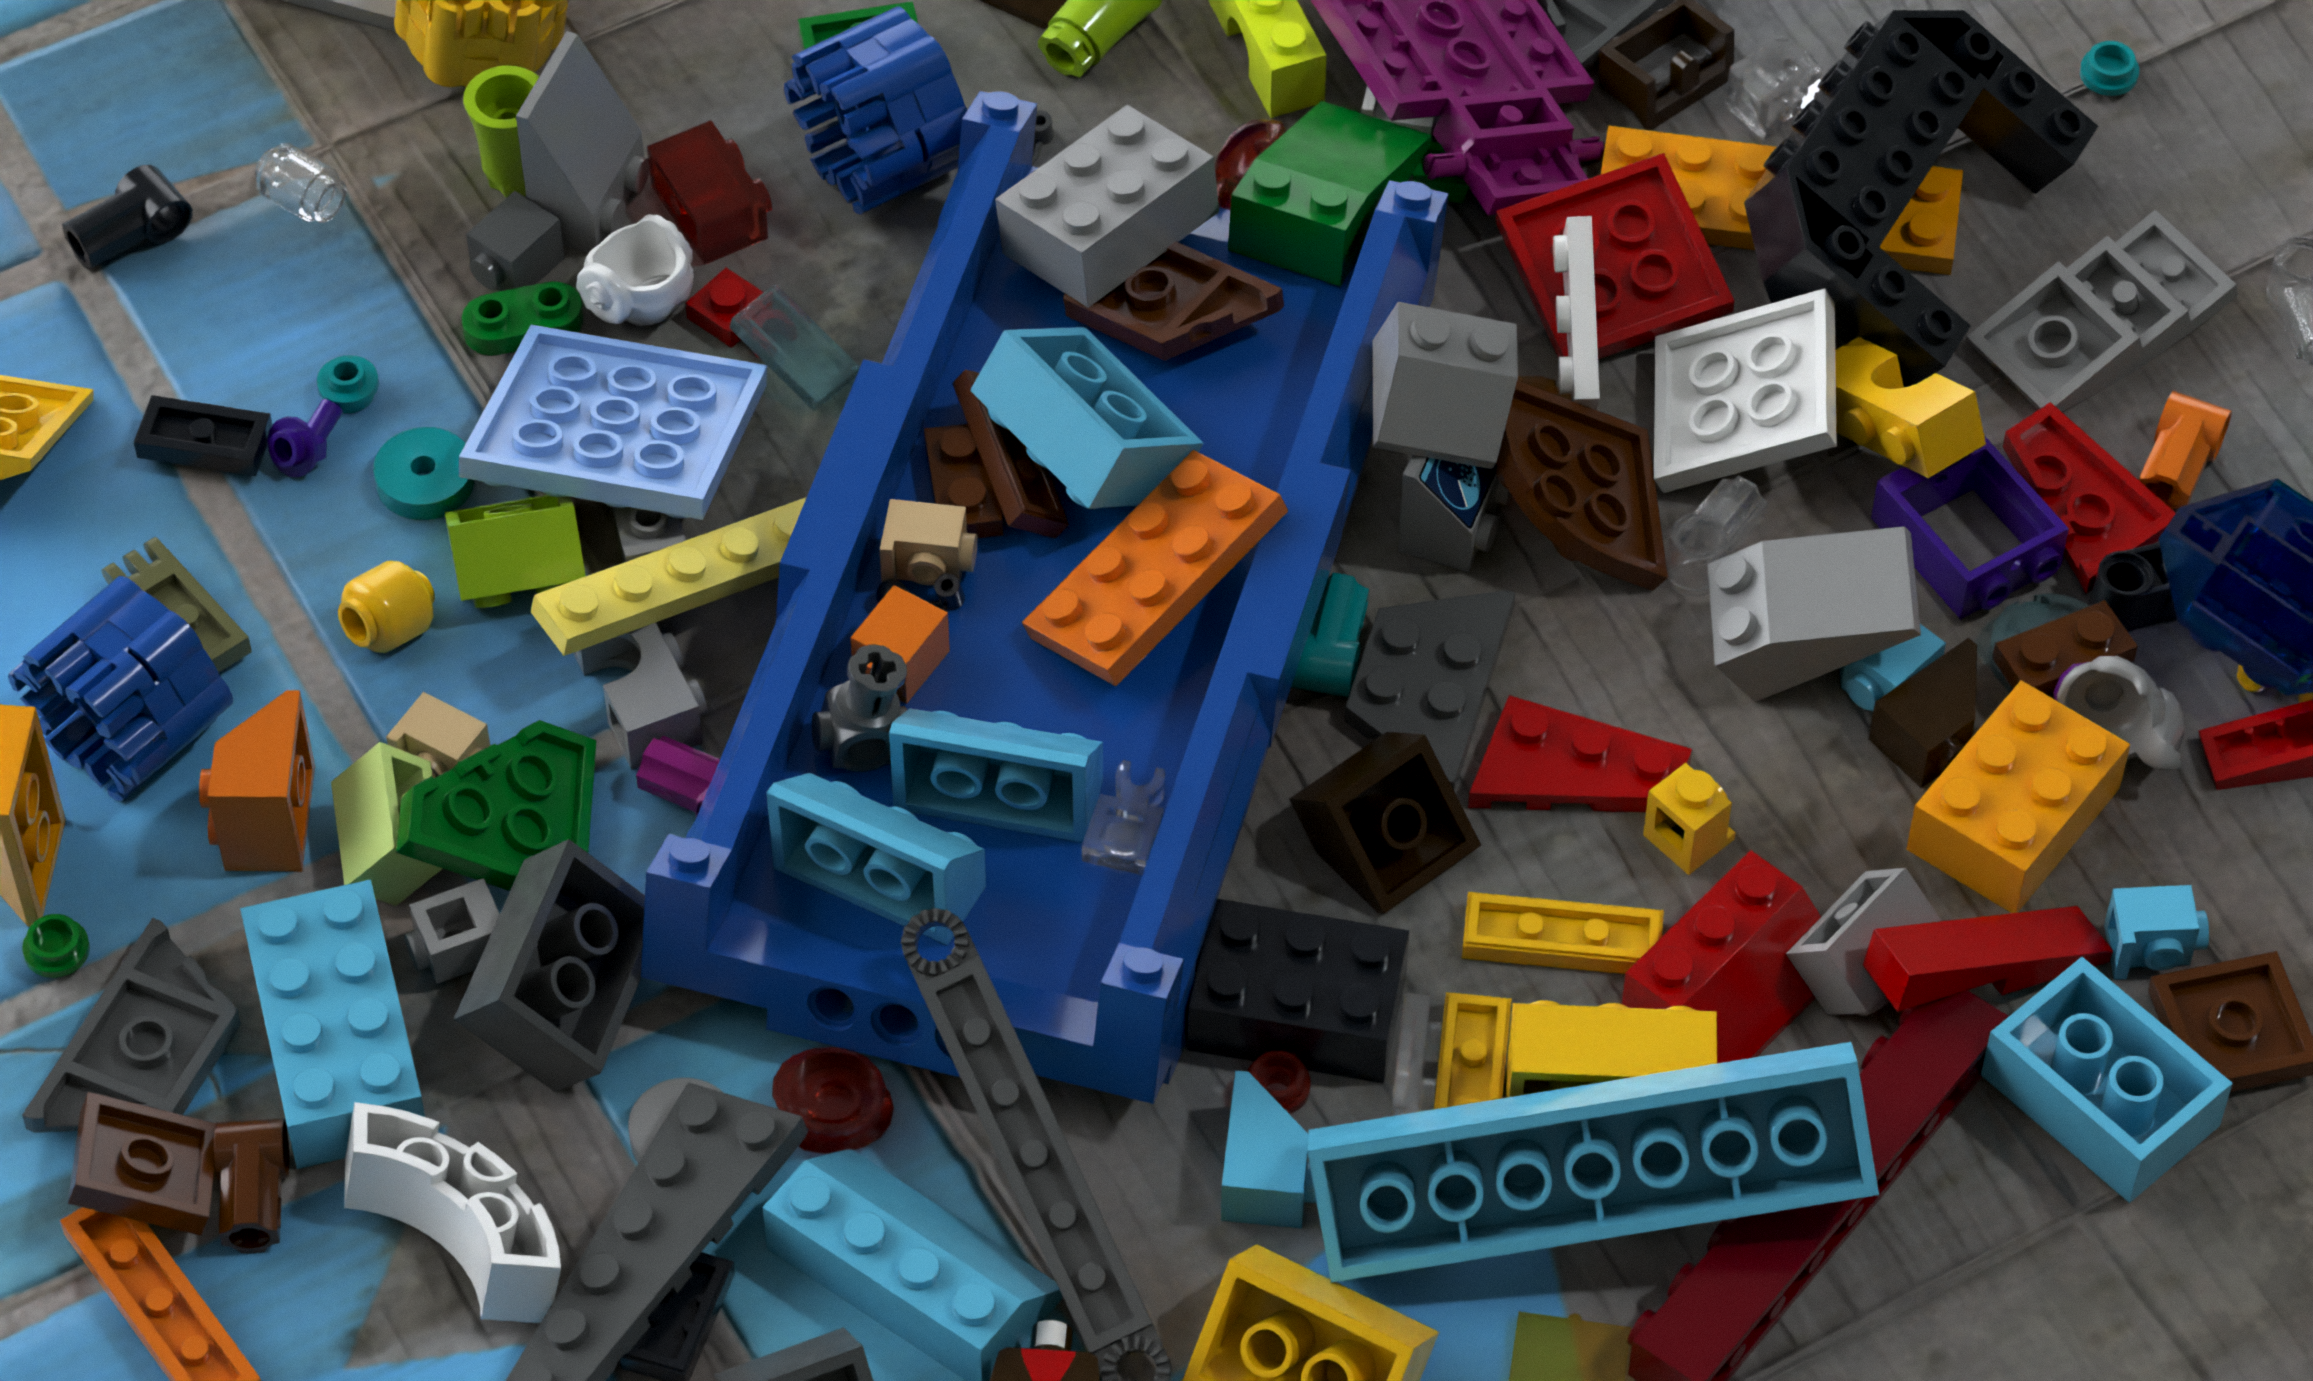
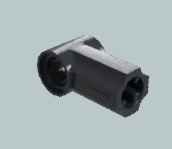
M141 165L124 175L116 187L114 196L63 223L62 228L65 239L72 248L77 260L85 269L89 267L92 269L146 238L154 243H166L174 240L189 226L193 209L157 167Z

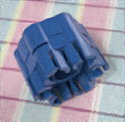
M899 6L894 7L791 57L794 61L792 63L794 78L784 83L787 103L790 105L816 93L818 96L822 95L821 98L793 111V115L803 130L811 129L829 119L838 117V120L805 135L807 150L812 154L845 138L847 142L810 160L823 181L827 180L828 184L838 185L842 196L848 204L859 199V201L852 204L855 213L861 215L958 168L962 118L967 112V108L944 50L932 36H929L917 22L911 19L903 8Z
M118 576L23 656L24 660L8 674V680L13 690L19 692L26 685L31 688L20 699L26 706L36 707L38 716H42L39 719L43 734L48 736L44 740L53 752L63 761L67 758L70 765L80 769L85 765L86 772L100 788L113 779L115 783L107 791L110 797L118 801L126 799L214 723L218 716L233 704V696L229 687L221 678L192 627L182 617L169 610L153 596L143 591L136 583L124 576Z

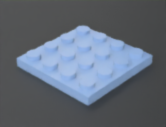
M530 325L459 455V477L483 481L491 486H512L540 491L553 497L569 496L603 502L615 508L631 507L665 513L673 518L703 520L767 386V365Z

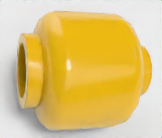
M385 561L355 577L344 586L341 604L338 608V618L346 636L357 646L366 647L377 653H388L418 637L430 628L433 619L434 590L430 581L423 573L414 571L411 567L400 561Z

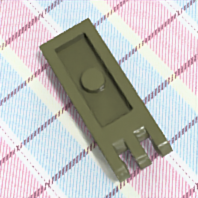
M153 537L143 544L152 563L148 564L136 550H132L122 557L125 566L132 574L129 577L114 562L101 570L108 585L118 576L127 577L169 610L182 617L199 637L203 648L213 661L218 672H221L252 652L247 634L157 537Z

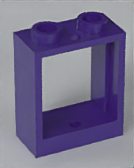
M1986 436V445L1930 478L1902 467L1878 479L1871 519L1880 529L1905 526L1911 532L1914 568L1960 620L1982 608L1989 610L1998 606L2010 593L2031 582L2041 583L2053 576L2063 562V554L2069 531L2064 522ZM1974 490L2022 544L1969 571L1921 516Z

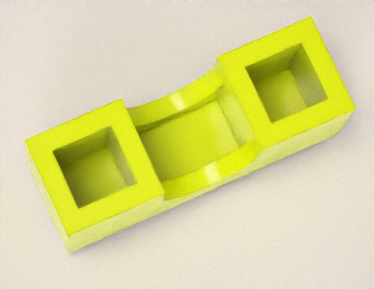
M1208 0L1227 37L1239 33L1243 34L1249 58V79L1270 118L1315 106L1320 101L1325 102L1327 54L1297 0Z

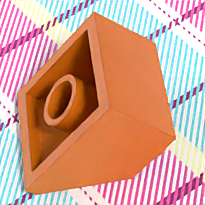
M300 690L285 691L216 741L211 769H201L199 778L201 808H210L208 813V840L210 845H219L225 871L303 872L315 762Z

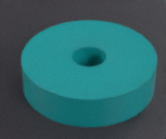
M436 427L412 428L391 437L379 449L373 464L376 490L382 503L395 514L414 520L435 519L445 516L447 511L458 509L469 498L475 480L459 477V455L466 443L454 433ZM423 471L431 472L427 475H417L418 473Z

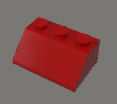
M1750 850L1625 972L1622 1005L1628 1008L1667 1009L1673 1006H1686L1696 1011H1716L1717 1063L1758 1057L1815 999V996L1786 953L1821 916L1800 884Z

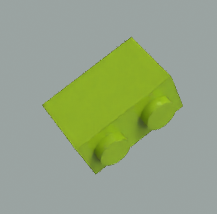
M543 495L445 512L461 601L473 599L475 608H486L512 602L511 592L536 588V594L586 576L574 504L569 496L553 497Z

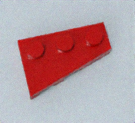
M2051 402L2005 432L2003 449L2015 470L2069 528L2064 556L2085 593L2092 590L2099 564L2106 555L2115 551H2126L2154 544L2177 532L2180 516Z
M1509 695L1470 789L1468 808L1491 809V801L1526 802L1527 810H1550L1551 803L1588 804L1593 811L1646 812L1649 790L1683 764L1687 763L1690 766L1692 749Z

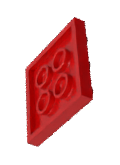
M1664 153L1496 211L1498 229L1558 359L1559 357L1568 356L1567 333H1557L1556 296H1564L1563 272L1555 273L1553 237L1554 235H1563L1567 217L1592 216L1598 359L1653 341L1655 336L1704 323L1734 311L1735 300Z

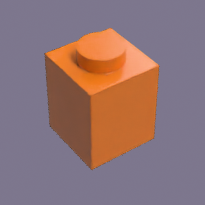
M893 585L850 637L851 654L853 656L860 647L871 644L883 645L892 652L899 654L907 666V676L904 684L898 688L896 694L900 701L907 704L950 651L948 612ZM873 663L867 665L865 674H870Z

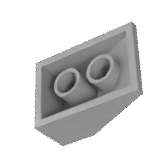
M566 31L518 111L516 121L527 199L560 219L564 246L589 253L594 247L601 244L609 234L621 228L628 201L634 192H641L647 182L650 161L644 157L641 129L579 35Z
M1905 526L1761 541L1708 563L1715 667L1754 702L1921 635L1911 532Z

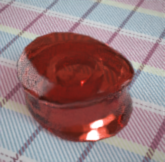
M839 1047L808 1049L791 1056L782 1063L773 1078L772 1097L777 1108L803 1117L808 1133L798 1147L804 1151L830 1154L846 1149H860L880 1139L891 1125L894 1105L891 1094L885 1086L882 1074L869 1058L858 1052Z

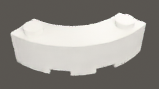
M354 1102L345 1156L344 1208L364 1210L397 1219L422 1231L441 1244L454 1256L469 1276L478 1297L481 1319L541 1323L556 1296L561 1271L559 1246L553 1226L542 1204L534 1205L516 1184L517 1172L481 1143L477 1142L473 1146L468 1147L449 1136L439 1133L440 1122L404 1110Z

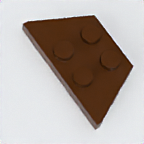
M1176 241L1167 247V251L1145 267H1141L1128 277L1126 281L1089 308L1067 294H1064L1063 297L1067 317L1163 361L1273 315L1284 307L1282 288Z

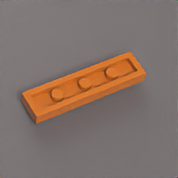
M84 1207L60 1220L63 1233L170 1381H261L259 1375L146 1222L98 1212Z

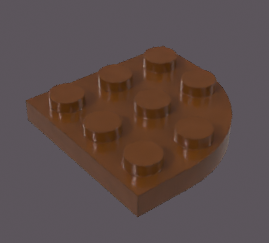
M1517 380L1496 462L1495 472L1498 480L1510 491L1525 515L1553 543L1556 551L1563 558L1569 561H1579L1599 572L1654 591L1668 579L1648 429Z

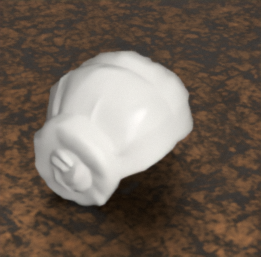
M648 214L639 222L612 232L601 244L589 252L584 262V268L577 276L576 288L582 297L585 307L607 323L620 324L627 321L636 326L660 323L668 318L673 311L677 310L691 293L694 279L691 266L693 259L692 249L673 222L667 221L659 215Z

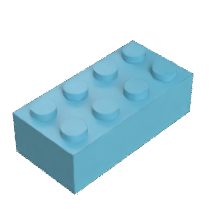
M371 879L240 908L297 1169L345 1159L354 1102L381 1105L425 1117L421 1092Z

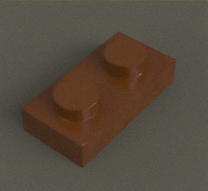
M968 423L925 428L924 443L934 504L966 507L967 533L977 534V538L1003 536L1001 507Z
M2106 600L1995 643L1992 659L2013 689L2022 680L2044 694L2050 695L2054 693L2061 674L2073 664L2091 662L2099 656H2119L2134 662L2138 646Z

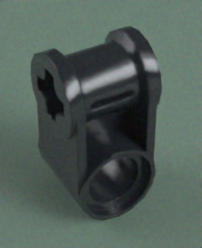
M2172 536L2154 544L2126 551H2115L2106 555L2099 564L2087 607L2106 600L2127 632H2130L2134 629L2170 620H2183L2199 614L2213 603L2217 596V588L2210 578L2202 576L2192 559L2194 548L2191 542L2183 536Z

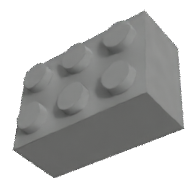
M1129 105L1124 106L995 199L1003 255L1087 308L1126 281L1128 277L1141 267H1145L1167 251V247L1175 241L1179 242L1219 212L1214 157Z

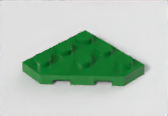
M538 720L521 729L516 736L498 745L494 743L461 760L449 771L435 778L431 776L413 785L401 798L396 853L475 880L484 878L487 884L508 891L511 890L523 861L568 839L588 853L597 740Z

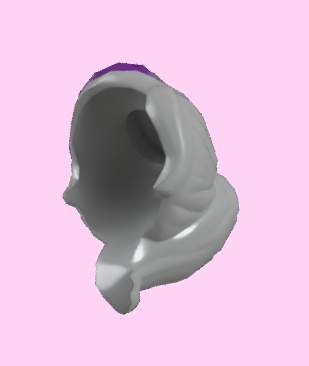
M2099 656L2091 662L2073 664L2061 674L2054 690V700L2131 744L2127 759L2138 757L2147 766L2155 769L2176 770L2180 768L2181 753L2177 751L2184 739V713L2173 692L2156 687V683L2144 669L2119 656Z

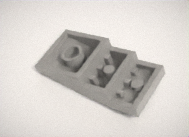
M2154 210L2116 242L2108 235L2105 236L2069 267L2066 268L2058 261L1966 337L1968 343L2038 410L2051 402L2063 412L2098 394L2141 368L2189 335L2238 297L2237 284L2157 210Z

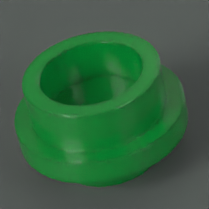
M49 914L37 919L30 926L23 940L22 951L27 966L33 972L43 977L58 978L77 971L85 963L90 952V943L85 929L79 923L66 915Z

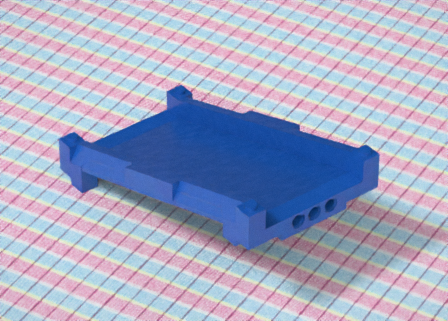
M979 91L962 118L958 172L939 216L938 227L883 362L878 363L863 359L780 561L776 624L696 820L689 829L686 838L671 834L667 835L646 871L641 978L766 1008V1030L960 1077L903 955L901 938L905 926L773 869L767 791L775 782L811 773L830 782L840 781L846 783L866 798L887 807L893 806L891 764L867 772H852L844 768H833L828 750L817 751L815 749L811 729L813 713L821 711L826 692L849 680L847 666L849 659L852 657L850 637L878 605L876 591L882 583L880 545L890 499L934 503L924 443V429L967 424L952 383L965 369L978 373L981 372L1004 330L1086 327L1204 443L1199 453L1279 493L1288 512L1117 686H1114L1030 639L1022 621L1137 506L1085 508L1068 496L1066 486L1047 469L1069 526L1055 539L1008 527L1002 512L1003 536L977 538L974 571H963L960 582L965 594V601L960 608L956 610L947 609L946 611L948 612L950 651L907 704L900 701V706H905L907 710L911 708L929 712L947 711L959 717L992 723L1011 722L1022 728L1055 734L1074 733L1089 740L1103 742V782L1087 843L918 813L912 814L919 821L947 833H961L970 838L977 846L985 849L986 887L963 923L976 946L1035 1074L1154 1104L1162 1084H1169L1186 1045L1188 1007L1193 989L1196 961L1268 748H1271L1342 538L1343 527L1373 442L1372 340L1397 302L1430 307L1435 293L1449 193L1431 190L1427 185L1419 182L1406 181L1399 183L1389 180L1373 214L1358 260L1341 287L1228 251L1230 210L1219 207V212L1180 240L1179 243L1282 288L1284 307L1273 315L1163 361L1067 317L1063 300L1064 292L1003 255L995 199L1038 169V167L1032 166L1037 103L1019 100L1016 96L1007 92L995 91L987 93ZM899 580L905 585L907 592L925 601L939 600L934 585H922L914 581ZM922 934L918 941L919 955L930 962H939L941 959L945 960L946 956L951 955L952 949L955 947V937L946 945Z

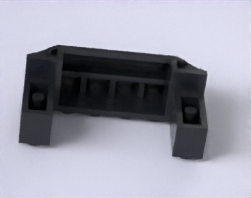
M1893 10L1875 26L1869 21H1865L1846 42L1844 49L1847 52L1843 58L1837 61L1819 82L1817 87L1820 89V92L1815 99H1812L1791 123L1790 127L1794 130L1790 136L1782 141L1767 158L1763 165L1766 171L1744 202L1762 282L1771 303L1826 288L1835 302V334L1846 344L1857 337H1861L1897 354L1904 387L1917 384L1943 369L1971 327L1968 322L1879 247L1956 129H1960L2029 190L2036 194L2075 164L2098 128L2096 123L1965 10Z

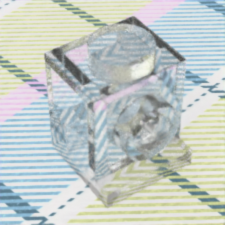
M1783 34L1730 66L1725 106L1765 141L1773 136L1774 127L1799 113L1812 99H1815L1820 91L1817 86L1821 81L1823 69L1809 52L1801 50Z

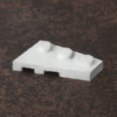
M1592 216L1567 217L1563 235H1554L1553 237L1555 273L1563 272L1564 296H1556L1557 333H1567L1568 356L1559 357L1560 394L1571 393V401L1597 410L1600 391Z

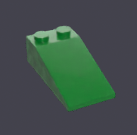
M1320 101L1254 160L1231 194L1228 251L1341 287L1358 260L1373 214L1389 180L1399 183L1409 180L1430 147L1432 135Z

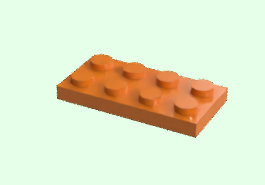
M1192 450L1022 621V624L1030 639L1108 683L1117 686L1288 512V509L1279 493Z

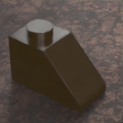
M1968 637L1875 702L1868 740L1920 788L1941 775L1972 737L1976 711L1977 644Z

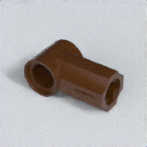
M285 1118L216 1122L214 1128V1160L217 1179L220 1182L219 1237L221 1245L234 1248L240 1253L265 1252L271 1245L280 1243L281 1181L288 1178L290 1164Z

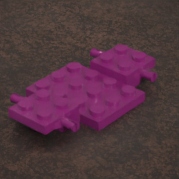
M1310 0L1391 121L1440 116L1433 135L1446 153L1427 154L1423 161L1425 175L1428 174L1427 178L1430 180L1453 176L1463 178L1487 215H1494L1497 210L1589 179L1580 167V163L1598 162L1603 158L1604 145L1602 141L1599 142L1600 138L1593 136L1590 138L1573 139L1572 132L1574 127L1558 106L1560 103L1587 101L1595 83L1537 0Z

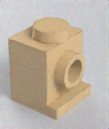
M890 499L880 545L882 582L887 579L914 581L922 585H934L936 579L946 573L955 575L959 582H961L963 571H974L977 554V534L967 533L966 507Z
M425 692L419 696L386 736L388 745L431 761L433 778L454 768L461 760L490 746L486 723Z

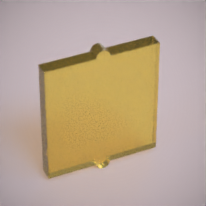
M1519 1311L1509 1381H1625L1629 1349L1627 1338L1631 1327L1584 1321L1577 1313H1572L1568 1318Z

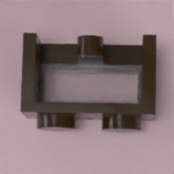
M1695 0L1675 1L1666 8L1656 11L1650 18L1621 36L1613 38L1599 49L1600 87L1634 111L1644 129L1652 131L1734 78V28Z

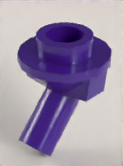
M322 399L308 423L292 416H286L274 422L267 438L268 452L272 462L280 472L289 477H301L310 473L318 461L326 458V439L343 413V410L337 404L330 400Z

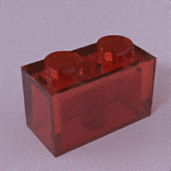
M712 120L647 146L651 186L704 265L768 239L767 212L772 211V202L767 188L760 178L751 179L745 170L744 159L738 145L732 138L725 140Z

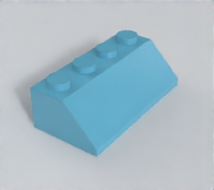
M851 1148L804 1160L762 1207L767 1250L966 1381H990L998 1352L1006 1347L1021 1348L1031 1336L1032 1326L1037 1322L1044 1321L1063 1299L1056 1281Z

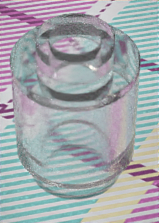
M282 143L275 148L267 150L257 163L255 175L258 193L306 222L314 220L319 223L328 222L338 213L344 203L347 188L345 182L339 179L338 172L291 143Z

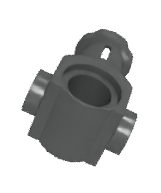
M871 644L860 647L856 654L849 659L847 666L849 680L827 691L821 711L814 712L812 716L811 729L814 747L817 751L828 750L833 768H844L852 772H867L891 764L889 731L892 722L907 711L905 706H900V699L896 694L898 688L906 680L907 666L899 654L892 652L883 645ZM873 663L870 674H865L867 665Z

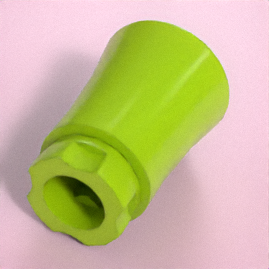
M1067 0L1051 18L1048 28L1038 39V48L1045 55L1047 63L1056 71L1065 76L1074 75L1080 78L1090 66L1098 64L1109 50L1136 24L1161 6L1162 0Z
M511 65L497 66L479 73L468 83L463 95L464 107L474 128L482 169L486 174L489 186L499 190L506 198L514 191L524 197L526 196L516 115L539 78L536 73L529 69Z

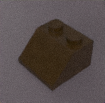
M1386 732L1289 798L1317 854L1377 913H1386L1481 846L1425 734Z

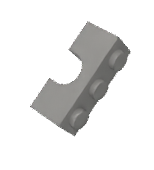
M657 622L573 653L584 675L608 667H623L632 671L623 678L603 685L607 721L631 770L640 767L642 755L653 738L660 739L664 735L690 747L703 743L700 717L708 714L704 695L695 679L685 680L680 671L684 667L677 641L671 632L662 635L656 624Z

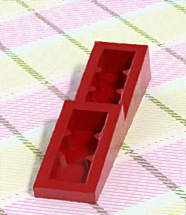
M2313 699L2198 730L2199 740L2216 790L2313 777Z
M2078 906L1877 928L1873 931L1863 961V967L1898 1012L1992 983L2001 995H2005L2055 979L2080 957L2085 958L2094 967L2110 962L2113 950Z

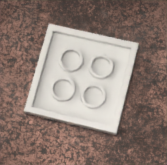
M1826 288L1655 336L1654 480L1663 493L1837 446L1835 302Z

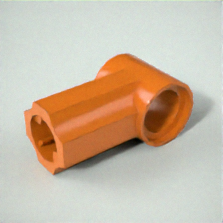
M2172 391L2162 411L2154 436L2155 444L2142 469L2139 481L2172 510L2178 508L2186 509L2207 461L2213 463L2219 453L2230 423L2232 411Z

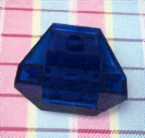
M2276 478L2181 506L2158 538L2178 623L2187 628L2192 638L2202 647L2215 652L2221 651L2243 666L2246 675L2255 683L2266 688H2275L2285 696L2313 693V502Z

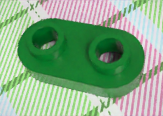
M549 281L481 295L466 305L462 312L461 320L466 344L479 354L497 356L516 352L530 325L578 333L583 326L584 315L581 296L575 288L563 282Z

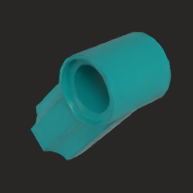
M1332 573L1328 577L1291 688L1349 697L1357 674L1360 657V642L1358 641L1364 625L1369 601V589L1359 584L1354 576Z

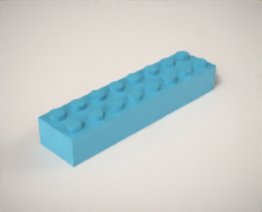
M1851 1042L1310 1129L1308 1134L1307 1152L1331 1283L1879 1195L1858 1062Z

